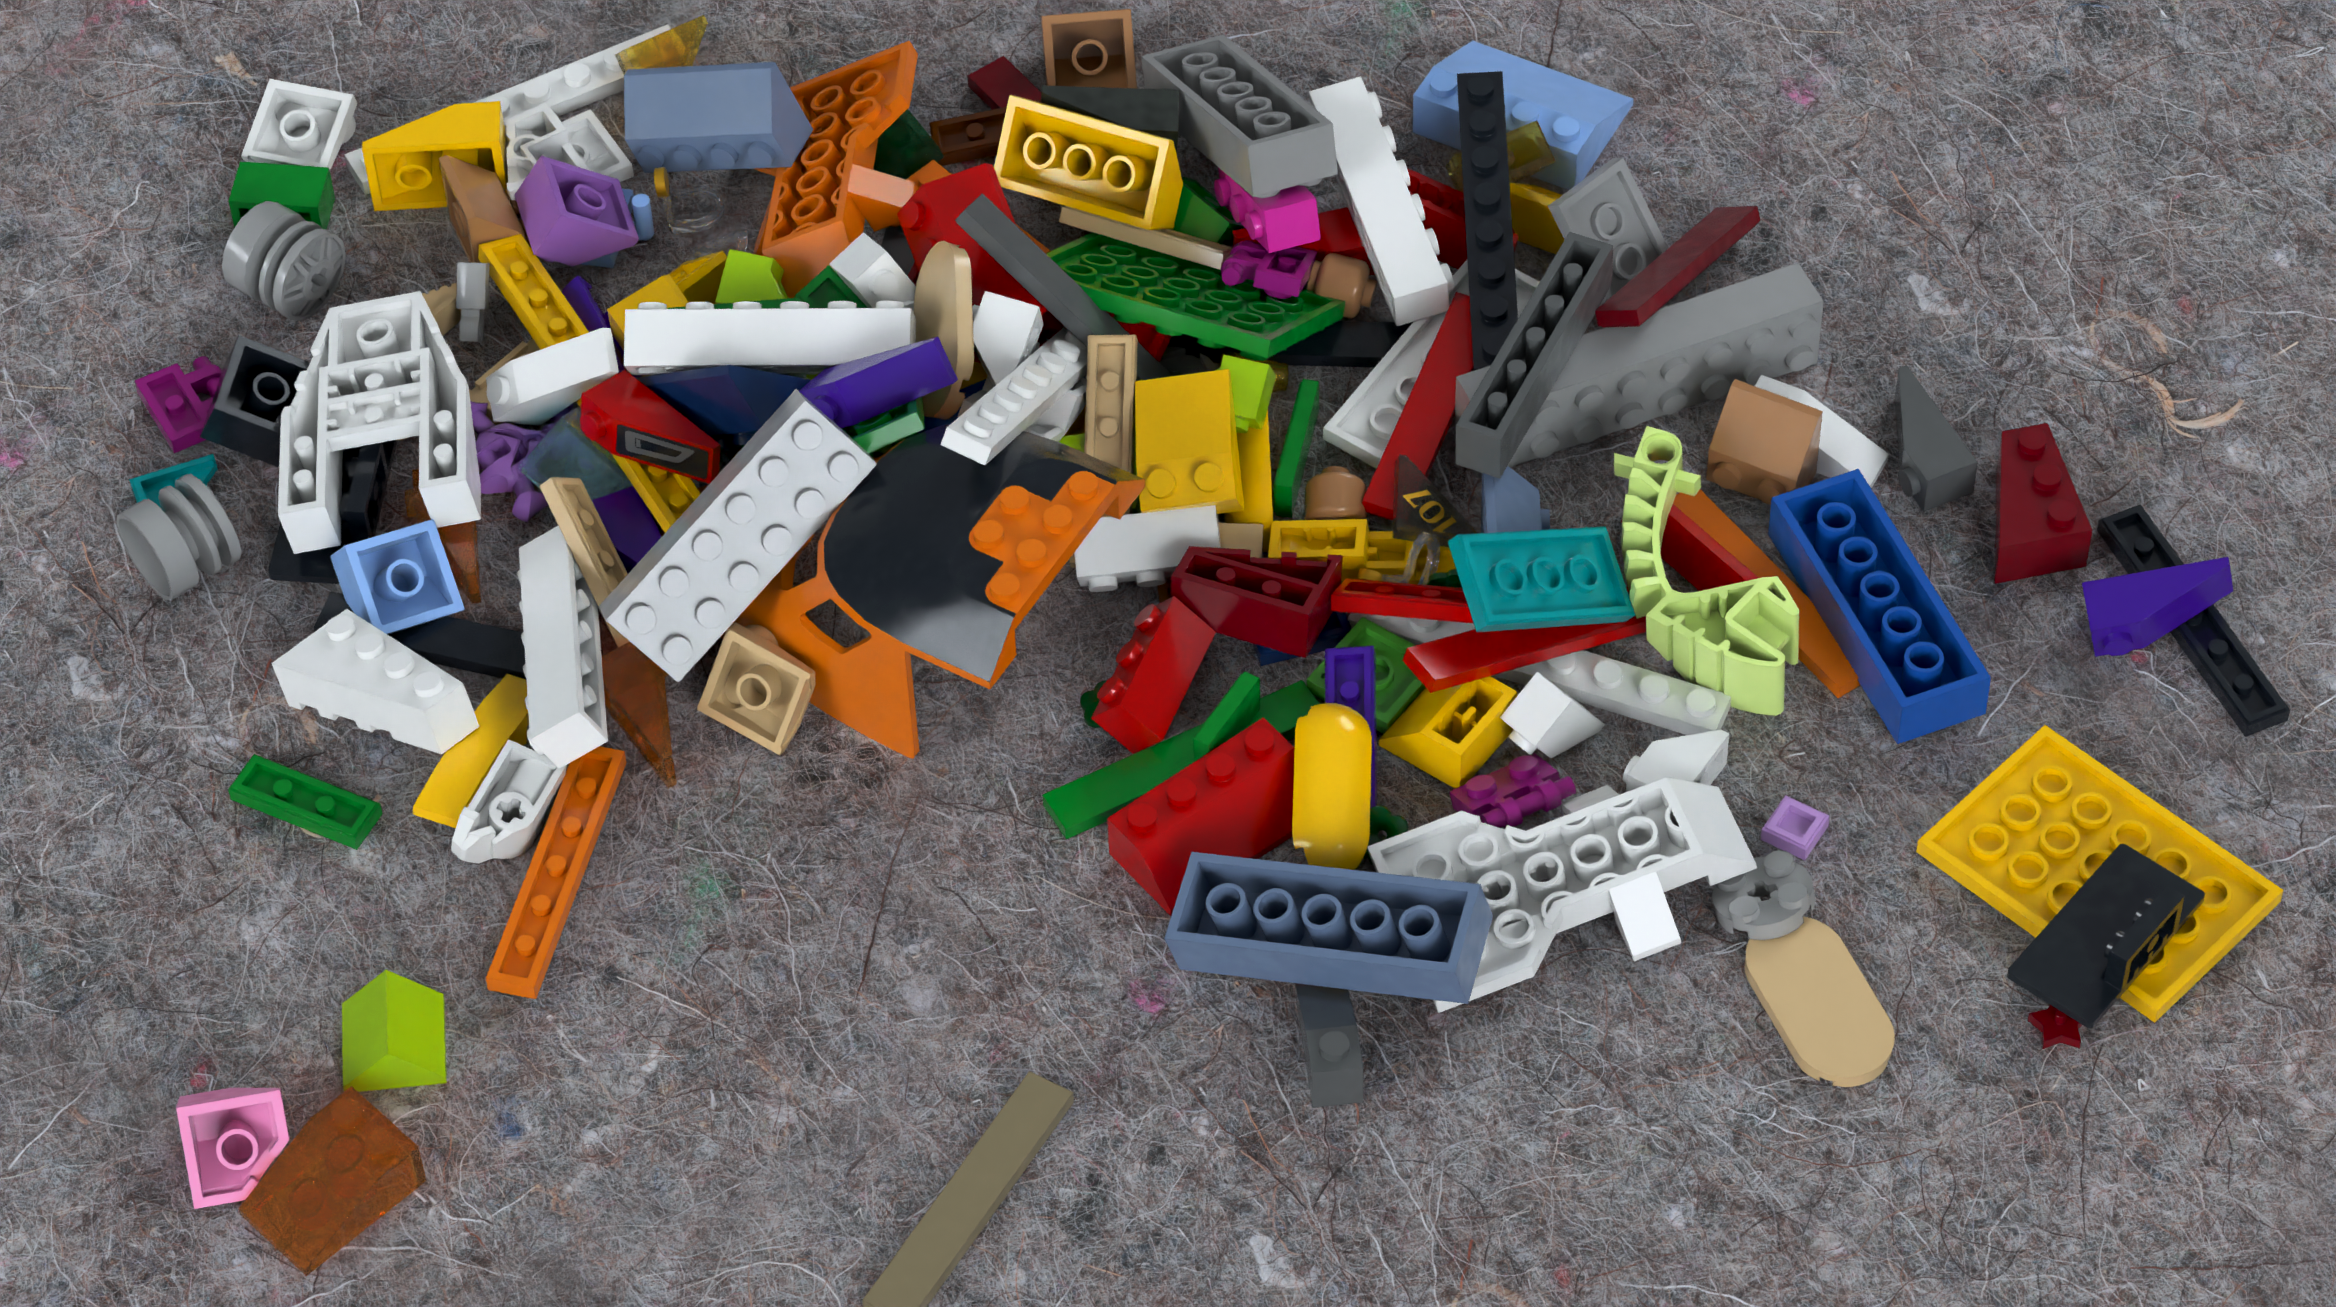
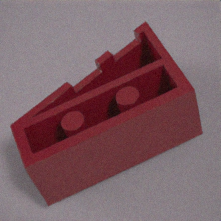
M2048 423L2002 431L1996 467L1994 584L2086 567L2092 528Z
M1188 547L1171 575V597L1175 596L1215 630L1216 633L1307 658L1333 612L1331 611V594L1341 584L1343 555L1328 554L1327 562L1296 560V552H1281V559L1250 557L1251 550Z

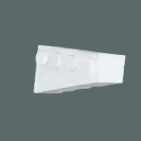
M348 609L331 618L324 626L271 663L288 706L303 710L307 705L316 708L320 716L334 721L339 716L354 720L358 728L369 732L380 729L386 730L391 733L392 738L435 753H445L479 727L465 686L461 681Z

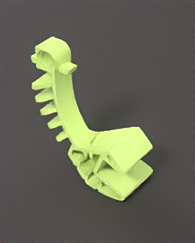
M1646 426L1634 458L1614 453V475L1629 479L1628 495L1625 494L1622 515L1621 549L1624 561L1623 569L1630 592L1629 598L1636 618L1646 616L1647 641L1667 661L1673 660L1674 669L1687 682L1730 696L1731 707L1756 714L1777 716L1784 711L1785 661L1791 665H1796L1799 660V608L1778 576L1762 577L1690 593L1678 592L1671 588L1665 575L1660 554L1667 518L1677 492L1695 496L1701 489V475L1683 471L1682 445L1674 434ZM1657 460H1666V461H1668V462H1667V463L1660 464V463H1655L1654 461H1657Z

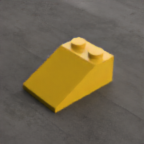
M500 101L453 104L362 142L363 157L374 211L447 207L439 157L446 155L495 172L503 189L506 190L508 183L506 148L508 145Z
M1223 369L1135 381L1137 476L1145 479V487L1139 494L1141 512L1147 513L1213 505L1216 506L1217 514L1244 511L1230 370Z

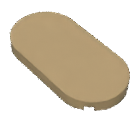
M946 241L936 243L927 254L919 272L914 295L916 342L938 336L958 378L955 383L923 396L924 416L942 420L952 417L961 407L965 398V393L959 392L962 380L969 381L974 365L970 258L965 249L959 248L961 245Z
M1803 917L1804 923L1797 930L1787 935L1769 940L1749 939L1745 959L1747 980L1802 1071L1820 1081L1821 1077L1825 1080L1833 1081V1086L1840 1087L1860 1086L1881 1075L1892 1055L1895 1040L1894 1028L1887 1013L1839 935L1826 924L1812 918Z

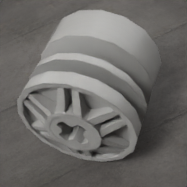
M265 201L250 209L231 232L223 253L222 271L225 281L232 288L254 300H261L270 309L279 311L290 320L302 321L315 315L328 302L336 290L344 271L346 252L344 242L335 233L322 229L315 222L306 221L300 214L278 202Z
M186 474L175 480V487L165 486L159 490L158 498L161 508L150 499H143L118 514L116 518L120 538L134 565L151 588L165 600H173L198 585L199 574L197 567L208 575H214L221 570V563L225 566L231 565L241 558L242 551L239 539L226 512L207 486L192 474Z

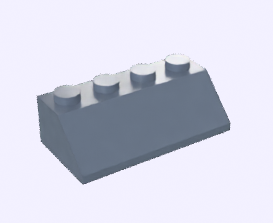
M775 62L628 69L624 75L625 141L644 173H654V169L665 167L667 172L792 167L813 131L811 124Z

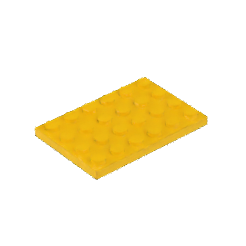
M2046 725L2040 728L1917 842L1916 852L2035 938L2120 844H2126L2205 893V898L2201 906L2120 997L2154 1023L2281 902L2283 889Z

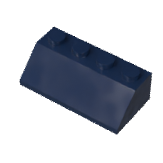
M733 365L635 377L721 445L720 452H735V447L743 448L795 389L799 391L811 381L810 379Z

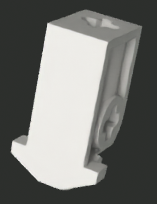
M508 739L469 806L463 808L453 835L451 851L459 859L477 864L492 858L512 859L526 853L549 817L566 773V765L559 769L546 755H539L534 750Z

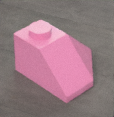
M226 1088L180 1096L178 1099L176 1111L194 1209L247 1200L263 1174L289 1141L281 1088Z

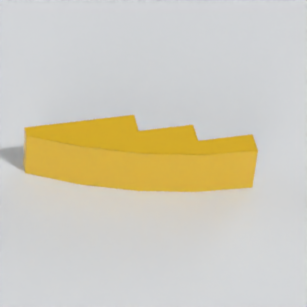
M1367 519L1273 521L1271 525L1268 558L1281 559V552H1296V560L1327 562L1328 554L1343 555L1341 581H1344L1346 578L1356 579L1359 569L1366 568L1384 574L1388 577V582L1427 585L1431 574L1447 573L1452 569H1456L1448 542L1419 543L1417 531H1369Z
M506 674L474 711L479 727L444 753L413 805V815L456 828L463 808L469 806L508 739L523 746L526 744L529 716L525 705V697L527 696V682L525 679Z

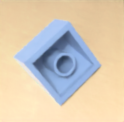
M434 519L345 545L330 556L346 603L356 615L387 635L465 610Z

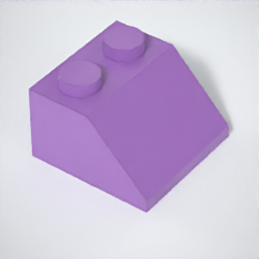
M541 155L514 195L533 254L545 261H556L573 267L635 246L639 240L618 179Z

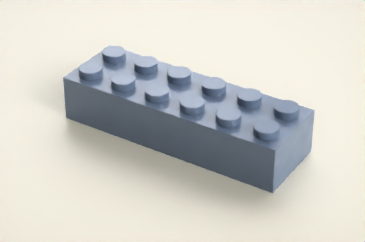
M1191 852L1164 939L1180 970L1468 1004L1493 914L1481 884Z

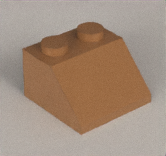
M1131 9L1040 16L1047 86L1137 89Z
M448 155L439 157L450 222L469 262L481 263L478 259L479 244L522 234L529 246H531L523 220H518L516 216L519 214L517 202L510 199L507 189H503L495 172Z
M1734 379L1709 447L1706 480L1714 482L1725 489H1732L1757 498L1768 505H1771V498L1810 485L1817 471L1823 411Z

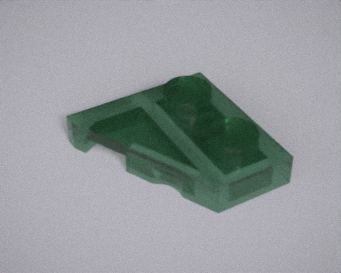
M907 109L879 136L873 170L907 179L930 161L935 160L938 162L944 156L939 146Z

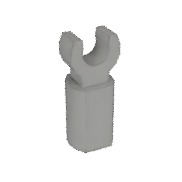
M457 262L456 308L461 309L460 341L484 342L483 309H489L490 263Z

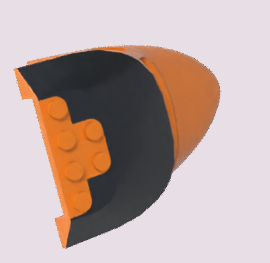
M949 425L932 428L902 440L883 456L874 458L877 465L829 517L817 543V574L814 578L793 587L795 564L804 548L814 537L813 534L732 624L736 622L744 627L760 625L767 628L775 636L780 648L815 671L816 686L809 701L811 704L861 734L908 758L914 759L920 749L910 654L987 689H991L1017 655L1015 629L1102 515L1105 513L1120 520L1144 489L1145 479L1065 444L1023 431L991 461L983 465L940 445L946 428ZM709 484L697 489L702 493ZM660 526V534L663 536L665 532ZM828 600H832L858 625L868 630L871 635L845 648L819 629L806 616V612Z

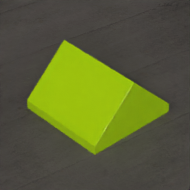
M385 970L343 1002L342 1057L344 1093L447 1083L444 994Z

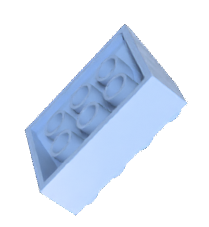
M1472 40L1434 65L1413 94V133L1461 150L1457 74L1502 71L1508 167L1570 190L1585 178L1633 106V98Z

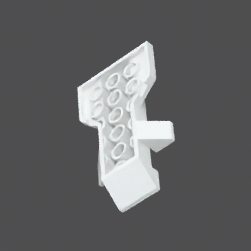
M1664 777L1619 795L1606 785L1562 802L1561 805L1565 816L1526 831L1509 825L1505 829L1482 823L1480 816L1459 811L1368 846V851L1377 873L1481 884L1493 918L1469 1001L1534 977L1557 933L1614 912L1616 924L1633 961L1681 944V939L1664 892L1702 877H1706L1709 886L1757 869L1756 862L1719 787ZM1544 879H1548V880H1549V881H1546V882H1540V881H1542V880H1544ZM1497 897H1501V898H1502V899H1499V900H1493V899H1495V898H1497ZM1433 1000L1438 1013L1464 1004Z

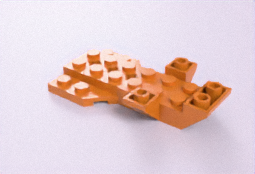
M910 41L790 87L813 131L792 167L754 168L760 172L775 176L772 196L753 252L756 255L774 258L784 269L781 283L789 298H794L801 289L863 233L865 219L874 232L889 226L901 225L897 213L919 189L913 181L873 170L879 136L910 107L918 53Z

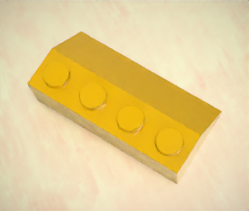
M1009 95L994 164V170L1001 187L1147 230L1174 228L1183 181L1173 140L1016 95Z

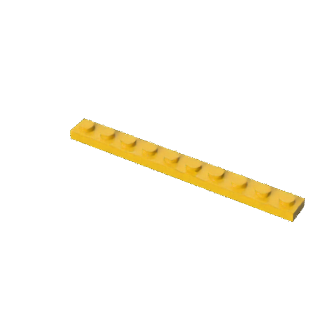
M522 234L479 244L478 259L481 263H490L489 275L540 350L589 333L538 257L533 254L531 247ZM580 398V399H578V400L576 401V403L578 404V406H579L580 409H581V398ZM612 454L665 533L701 494L688 477Z

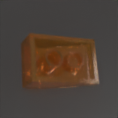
M351 1086L309 1119L238 1208L239 1213L307 1276L426 1182L419 1146Z

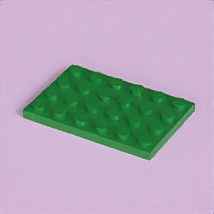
M1094 232L1046 253L1084 290L1100 310L1114 313L1113 318L1115 320L1131 324L1145 322L1155 325V330L1165 335L1180 336L1186 334L1198 338L1199 344L1210 348L1231 347L1241 350L1240 355L1251 360H1267L1269 357L1282 350H1286L1293 344L1305 340L1310 335L1324 330L1325 327L1341 320L1345 309L1344 300L1320 296L1306 289H1302L1298 297L1291 296L1287 299H1280L1267 295L1264 289L1253 287L1254 280L1246 279L1240 284L1229 286L1223 282L1221 270Z

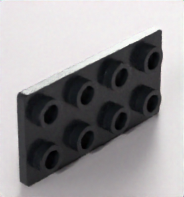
M396 440L343 449L342 498L340 504L341 545L294 554L280 522L268 569L271 580L339 584L330 556L345 545L375 537L397 445Z
M2120 844L2008 968L2007 977L2085 1027L2093 1028L2204 902L2205 893L2126 844Z

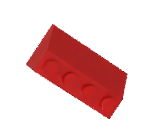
M983 163L922 184L897 213L918 271L920 272L927 254L936 243L946 241L961 245L959 248L966 250L971 263L972 306L974 304L980 306L985 291L1039 306L1042 316L1047 309L955 221L983 193L1016 225L993 165ZM974 351V362L980 363Z
M1264 717L1108 817L1109 854L1172 916L1191 852L1259 859L1293 837L1295 747Z

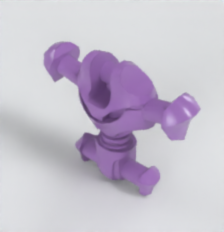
M470 401L474 431L478 434L475 442L479 470L483 469L480 474L481 493L493 494L513 492L514 490L517 499L512 509V515L519 520L528 523L536 513L548 506L543 493L536 492L533 485L538 483L539 468L543 460L548 458L560 460L575 454L580 461L579 468L589 473L606 461L604 451H595L590 443L591 440L580 429V420L571 414L570 411L573 408V404L550 418L555 423L544 425L541 431L520 428L506 422L495 425L486 416L488 403Z

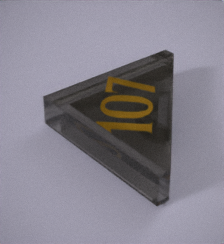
M1399 454L1395 461L1392 538L1449 548L1448 541L1456 535L1477 534L1478 532L1406 455Z

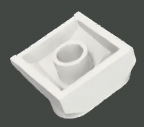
M269 79L241 154L242 159L246 162L327 167L330 170L341 145L346 143L355 132L356 122L353 114L357 101L354 95Z

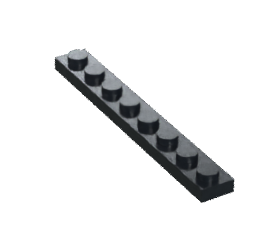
M1502 71L1457 74L1474 371L1490 366L1518 320Z

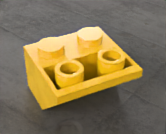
M1491 676L1432 693L1425 688L1379 739V746L1456 789L1465 785L1514 730L1500 717L1517 697V691Z

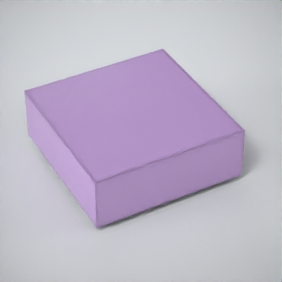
M1785 795L1762 828L1761 840L1805 861L1828 828L1830 816Z

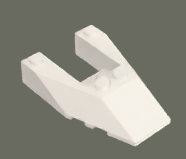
M421 291L329 308L310 349L313 356L306 371H300L294 384L297 390L291 405L284 407L281 413L278 516L293 553L297 554L341 545L340 504L342 498L343 449L419 436V490L430 519H434L436 527L481 520V483L469 387Z

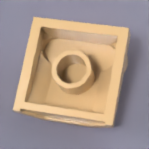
M735 622L725 632L697 710L772 752L781 755L802 722L816 686L815 671L780 648L775 636L767 628L760 625L744 627Z

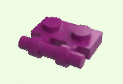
M1251 240L1241 241L1232 248L1229 256L1222 264V280L1225 284L1234 286L1244 282L1246 279L1254 280L1253 287L1264 289V292L1271 297L1287 299L1291 296L1298 297L1310 277L1318 251L1292 247L1268 253L1260 244H1256Z
M207 356L195 359L192 364L195 371L185 375L178 363H175L135 380L138 395L174 453L205 441V439L200 438L222 373L220 367L212 364ZM203 392L210 394L211 398L201 402L197 394Z
M1533 753L1532 755L1517 757L1509 765L1487 775L1475 776L1469 779L1465 785L1449 791L1453 809L1457 812L1464 811L1480 816L1482 823L1506 828L1507 825L1516 827L1522 824L1523 817L1541 809L1548 812L1561 806V800L1576 794V787L1569 776L1560 779L1559 772Z

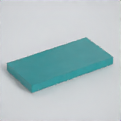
M1606 526L1459 534L1448 541L1476 632L1626 622L1635 616Z

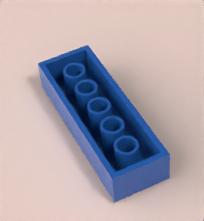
M1856 469L1772 497L1768 529L1769 537L1803 592L1814 604L1859 677L1860 685L1895 742L1900 744L1986 714L1991 676L1860 470Z

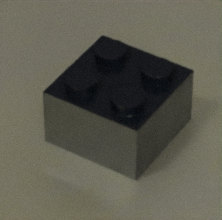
M238 335L224 364L200 438L279 467L281 413L284 407L291 405L297 392L294 384L300 371H306L310 362Z

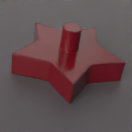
M2051 1005L2046 1010L2029 1013L2027 1021L2042 1033L2043 1049L2058 1043L2080 1049L2081 1039L2078 1029L2082 1024Z

